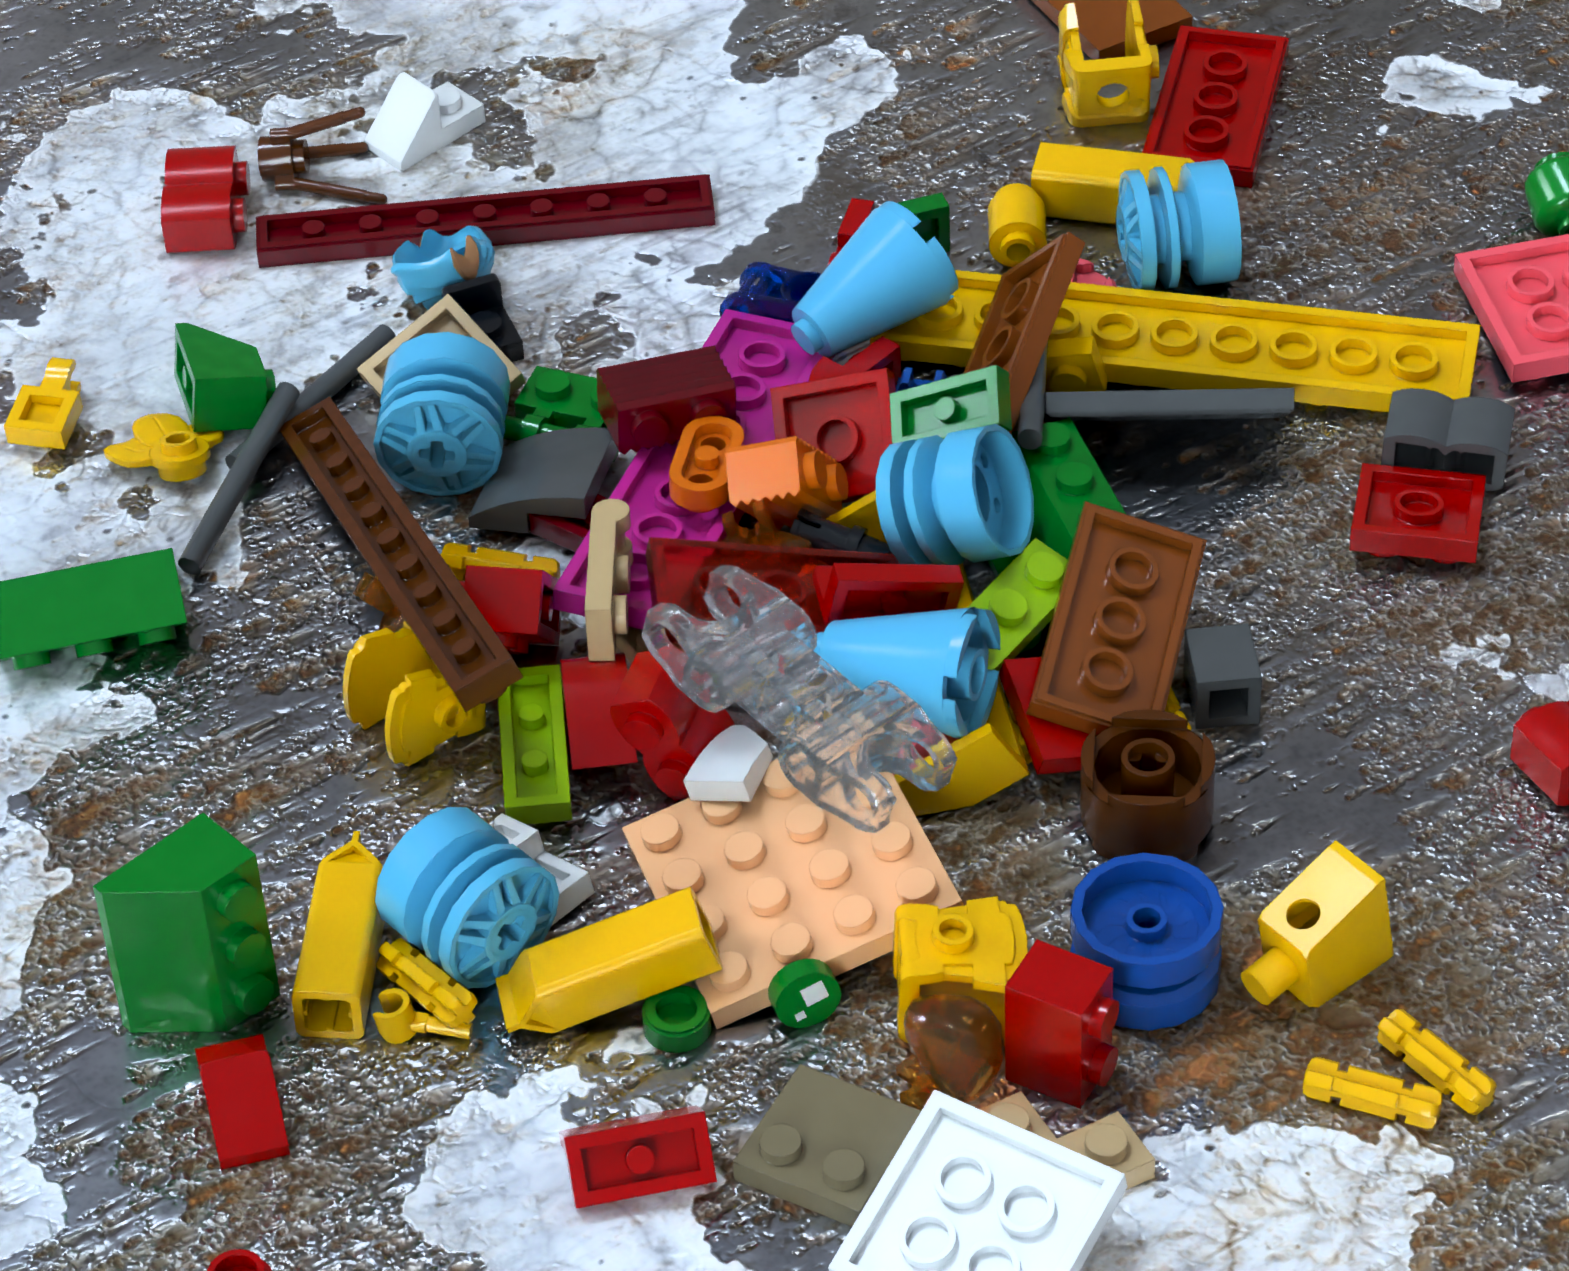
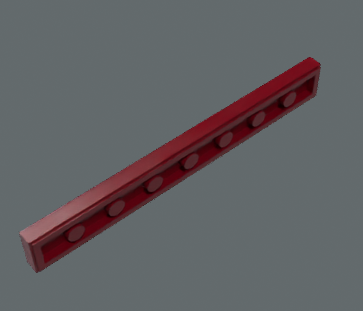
M710 174L257 216L256 251L259 268L392 256L406 240L420 246L422 234L427 229L435 230L442 236H451L465 226H477L491 240L492 246L712 226L715 225V209Z

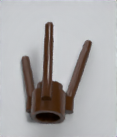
M363 107L341 111L292 127L270 129V136H262L258 140L257 153L260 176L264 182L275 181L276 191L298 190L378 205L386 204L387 196L381 193L299 178L301 173H309L310 159L367 152L368 145L365 142L308 146L306 139L297 140L299 137L362 118L366 114Z

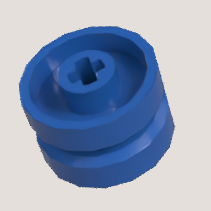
M1151 853L1114 857L1091 869L1077 885L1070 909V935L1072 938L1070 952L1113 968V999L1119 1001V1013L1115 1025L1148 1031L1178 1026L1202 1013L1216 996L1221 974L1222 948L1220 943L1223 932L1224 906L1218 889L1198 867L1173 856Z

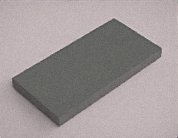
M1294 388L1046 392L1044 419H1047V422H1053L1070 417L1072 422L1283 418L1294 410Z

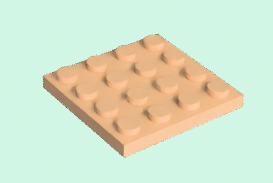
M864 721L771 761L751 802L691 801L689 797L622 827L626 841L654 900L691 886L710 921L723 969L693 981L706 1000L712 1021L717 1030L771 1006L768 997L770 982L776 973L789 963L801 959H817L826 963L836 977L893 951L894 912L898 906L909 903L935 905L939 909L964 906Z

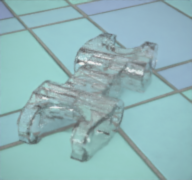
M721 565L709 573V584L703 596L708 606V611L717 621L696 618L673 603L660 602L647 610L641 636L651 655L668 673L675 686L708 712L717 713L735 702L782 741L778 748V760L783 773L795 788L818 807L838 816L859 830L877 833L889 825L890 814L897 800L892 792L891 785L879 772L900 775L925 791L937 792L950 783L957 761L956 754L947 738L931 722L922 707L888 681H875L862 690L850 682L814 652L817 646V634L811 619L801 607L779 589L755 578L739 567ZM727 586L732 588L738 595L741 603L740 608L729 596ZM664 627L677 639L684 651H680L673 646L666 636ZM912 742L920 744L928 751L934 768L918 753ZM856 788L867 797L871 810L860 802Z

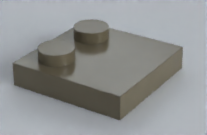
M800 1064L733 1160L734 1180L853 1227L920 1115L921 1110Z

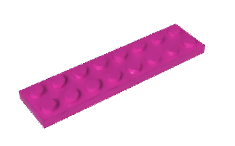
M725 309L702 348L715 345L720 359H723L724 366H727V371L735 382L736 422L744 430V445L775 440L770 388L809 382L812 369L824 356L817 352L811 355L800 347L791 332V326L794 324L792 322ZM833 355V356H831V357H827V358L833 360V358L835 357V355ZM679 440L673 445L665 442L661 448L655 446L647 450L642 447L609 497V499H619L626 502L630 509L631 526L625 533V536L631 540L633 548V563L630 566L631 590L630 594H619L627 595L628 626L672 637L745 513L733 506L729 500L712 511L696 513L677 505L671 499L669 493V469ZM590 530L553 588V609L585 617Z

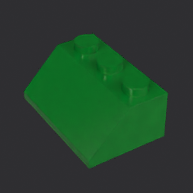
M1070 417L1044 423L1042 444L1034 450L1022 448L1017 440L1018 431L1012 432L1011 435L1020 447L1028 467L1034 495V523L1027 546L1037 538L1068 560L1078 519L1085 501L1126 514ZM1019 554L987 560L995 577L997 578Z
M172 548L0 581V662L12 659L14 671L51 664L50 652L75 647L77 658L115 651L112 639L137 635L140 646L177 639L175 627L187 625Z
M201 813L93 886L122 1024L131 1033L228 1032L249 1016L261 1012L270 1001L280 995L256 854L205 813Z

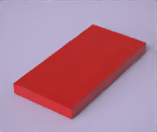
M1180 26L1142 153L1190 158L1195 162L1223 159L1228 165L1234 186L1252 188L1288 57L1289 38Z

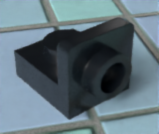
M492 273L448 285L441 290L442 298L449 294L511 362L524 359L523 341L503 307L501 283L496 274Z

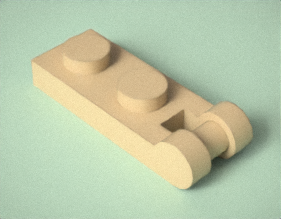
M619 499L599 501L591 510L585 596V622L589 661H615L616 634H628L627 595L619 594H630V566L633 563V548L631 540L625 536V533L631 526L629 505Z

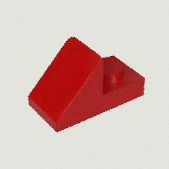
M263 1034L195 1048L221 1170L290 1155L271 1058L266 1049Z

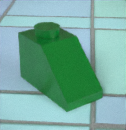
M175 323L174 376L193 431L253 429L276 389L274 372L272 369H264L257 348L189 323Z

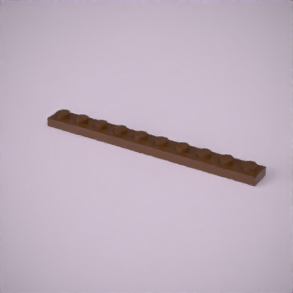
M330 396L285 422L280 432L464 711L467 712L479 704L497 699L506 691L508 686L522 679L523 676L505 646Z

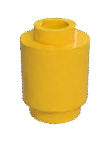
M1021 183L1003 186L996 192L988 205L989 251L997 262L1005 266L1014 267L1047 245L1044 202L1033 188Z

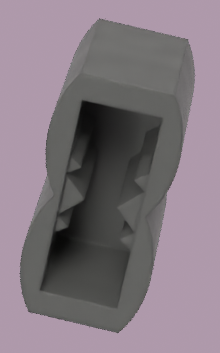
M1411 388L1394 391L1384 434L1381 465L1486 475L1485 491L1503 489L1515 408L1502 401L1485 397H1465L1453 400L1444 394L1426 389Z

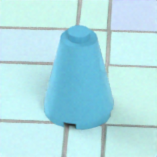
M886 201L878 208L872 210L792 310L794 324L791 326V332L803 350L811 355L817 352L822 356L831 357L944 306L954 297L951 294L958 290V278L951 260L935 236L925 243L913 229L921 221L911 211L893 201Z
M976 607L833 620L828 624L824 632H818L814 638L811 649V665L813 670L818 671L822 684L950 737L960 739L985 725L990 715L998 686L999 671L987 669L989 648L1000 650V630L997 619L991 610Z

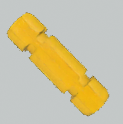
M454 542L445 544L440 554L459 581H465L466 565L543 570L558 580L561 575L560 563L554 558L533 556V561H527V554L485 547H477L476 552H471L470 545Z
M402 938L396 939L391 944L385 941L380 945L378 952L381 956L376 963L379 972L396 983L400 989L407 992L411 998L433 1013L447 1027L455 1029L462 1023L469 1025L476 1016L472 1011L477 1004V998L462 984L458 983L448 973Z
M1395 1009L1388 1017H1383L1378 1025L1377 1040L1380 1044L1397 1057L1402 1056L1404 1053L1406 1056L1402 1061L1434 1087L1438 1088L1443 1094L1449 1095L1452 1091L1454 1095L1451 1100L1467 1113L1478 1115L1485 1107L1491 1105L1496 1097L1494 1093L1497 1087L1496 1082L1476 1066L1471 1067L1469 1070L1467 1067L1470 1061L1428 1028H1424L1420 1032L1419 1028L1422 1024L1404 1009Z
M1321 1057L1312 1058L1307 1065L1303 1078V1094L1308 1098L1331 1103L1332 1097L1341 1099L1339 1104L1341 1107L1393 1121L1397 1119V1114L1406 1116L1405 1124L1427 1130L1433 1129L1439 1119L1443 1093L1438 1088L1414 1083L1413 1089L1404 1087L1406 1081L1404 1079L1351 1065L1346 1072L1339 1070L1340 1062Z

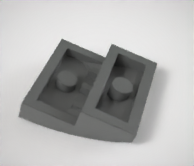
M590 427L554 430L535 434L503 447L497 472L485 483L468 517L469 528L529 533V514L586 519L618 450L608 428Z

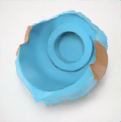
M465 226L451 236H442L435 230L427 229L422 234L420 246L406 240L395 251L392 259L391 273L397 277V281L407 295H412L415 304L422 303L429 310L442 299L441 290L445 286L490 274L494 264L495 251L491 240L477 226Z

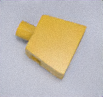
M1337 840L1334 841L1261 912L1258 918L1263 955L1241 973V980L1248 992L1263 1005H1269L1283 992L1288 990L1308 1007L1319 1008L1385 963L1394 955L1385 878Z

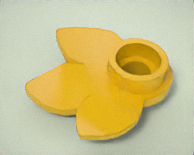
M168 413L148 414L134 421L132 426L134 438L126 442L109 445L103 451L105 458L117 465L126 468L153 466L158 469L159 477L165 481H188L198 478L206 472V461L211 456L210 448L223 441L224 431L194 432L191 424L187 425L179 416Z

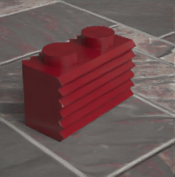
M715 345L602 367L596 370L598 411L619 452L624 455L630 449L638 452L642 447L647 450L655 446L661 448L665 442L673 445L677 440H680L685 426L697 418L722 416L736 421L735 382L732 380L731 374L728 373L727 366H724L723 359H720Z

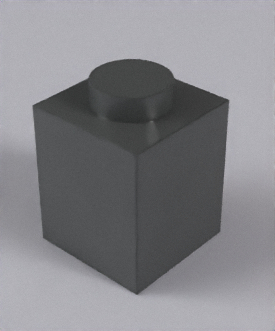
M1249 623L1185 629L1183 676L1195 729L1259 724L1262 675Z

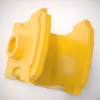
M1127 1L1125 27L1126 57L1084 60L1078 32L1079 26L1075 2L1065 4L1058 16L1059 55H1057V62L1064 88L1062 105L1069 123L1074 127L1084 128L1138 123L1148 120L1150 116L1151 79L1159 78L1160 66L1157 46L1149 45L1146 41L1139 1ZM1113 83L1122 84L1127 87L1122 94L1112 98H1104L1097 94L1102 87Z
M405 621L403 622V627L398 632L384 628L360 636L353 649L348 652L342 686L347 718L354 724L359 723L364 730L385 718L387 753L395 764L402 762L409 767L434 753V748L451 737L455 735L457 737L467 736L484 729L486 726V703L479 704L467 712L464 711Z
M998 896L966 900L965 906L942 909L935 905L912 903L902 904L896 908L894 912L892 963L893 974L897 980L898 987L897 1030L898 1037L902 1041L910 1044L940 1043L941 1037L958 1035L968 1036V1044L1005 1046V985L1028 953L1025 925L1021 913L1015 904L998 901Z

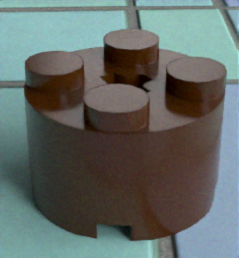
M1133 710L1112 717V726L1097 735L1095 728L1086 737L1081 750L1080 817L1086 833L1092 839L1093 849L1098 855L1112 859L1138 853H1151L1173 856L1186 861L1197 854L1199 843L1208 834L1213 821L1216 759L1211 740L1204 733L1202 740L1197 734L1187 729L1188 720L1166 711Z

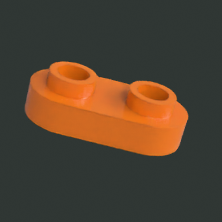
M707 416L697 418L685 426L669 469V493L671 499L677 505L692 512L705 513L724 505L729 500L725 452L727 448L744 445V430L739 423L727 417Z

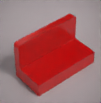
M833 563V566H816L812 577L825 628L833 620L957 609L964 586L959 565Z
M697 1105L559 1131L560 1143L565 1150L573 1201L576 1208L717 1182L705 1111Z

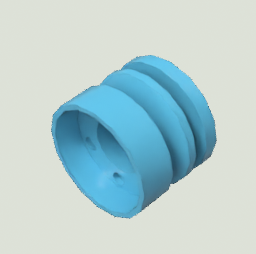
M1223 159L1186 163L1181 166L1178 189L1175 192L1167 172L1162 166L1153 167L1149 171L1147 185L1139 169L1121 173L1116 209V228L1122 260L1126 264L1132 288L1154 290L1158 274L1160 283L1165 290L1175 289L1178 287L1182 261H1186L1190 276L1196 286L1234 282L1239 279L1242 260L1240 216L1233 179L1228 165Z
M451 332L422 334L403 342L389 357L383 378L380 397L381 406L377 417V428L373 445L378 463L393 480L412 491L434 496L460 495L483 486L497 472L503 451L504 421L508 410L511 384L507 367L495 351L473 337Z
M998 424L951 432L944 439L935 435L889 444L880 457L876 474V505L881 529L889 549L900 564L959 565L965 559L975 563L1020 554L1029 543L1034 523V495L1029 470L1021 449L1012 435Z
M447 807L422 819L405 833L390 852L377 880L375 903L382 920L409 942L424 950L426 956L441 966L452 978L467 988H486L496 983L495 978L508 974L523 950L538 945L545 940L557 913L559 890L554 875L517 846L509 844L505 836L469 808Z

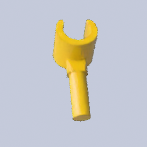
M386 989L378 996L384 1013L375 1012L372 1016L380 1035L389 1043L399 1044L408 1041L416 1032L424 1034L428 1032L471 1039L473 1023L469 1025L462 1023L455 1029H451L429 1013L414 1011L407 992L402 989Z

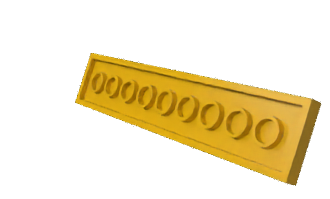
M955 270L958 278V290L951 294L954 297L946 305L871 338L870 345L881 336H884L900 345L901 361H919L966 367L1002 275ZM1070 282L1048 340L1094 336L1108 377L1107 382L1178 390L1294 388V402L1308 403L1316 406L1326 405L1370 410L1373 412H1389L1392 393L1401 389L1431 390L1444 394L1453 400L1471 397L1481 325Z

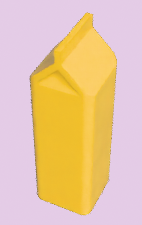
M1040 142L1031 173V188L1043 200L1046 217L1116 225V209L1121 173L1139 169L1147 185L1149 171L1153 167L1162 166L1167 172L1175 192L1178 189L1181 166L1186 163H1194L1195 161L1184 157Z
M353 831L352 841L324 857L318 865L291 996L296 1032L303 1037L360 1039L364 1036L376 963L379 956L378 949L381 945L385 921L380 918L375 903L377 880L383 866L362 845L360 831Z
M690 886L527 948L520 953L508 974L497 977L495 980L508 1033L521 1028L545 1033H556L722 970L723 967L710 921Z

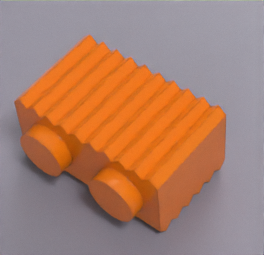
M798 436L726 449L725 460L729 502L736 508L780 530L783 525L791 528L794 520H799L797 514L801 508L824 519L843 509L842 500H846L848 497V480L844 467L841 463H837L836 458L833 459L827 453L824 454L819 448L816 449L810 443L807 444L802 438L798 439Z

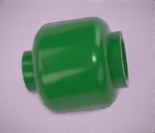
M1557 152L1542 158L1536 163L1534 170L1530 172L1525 181V196L1534 225L1546 236L1554 237L1569 234V152Z

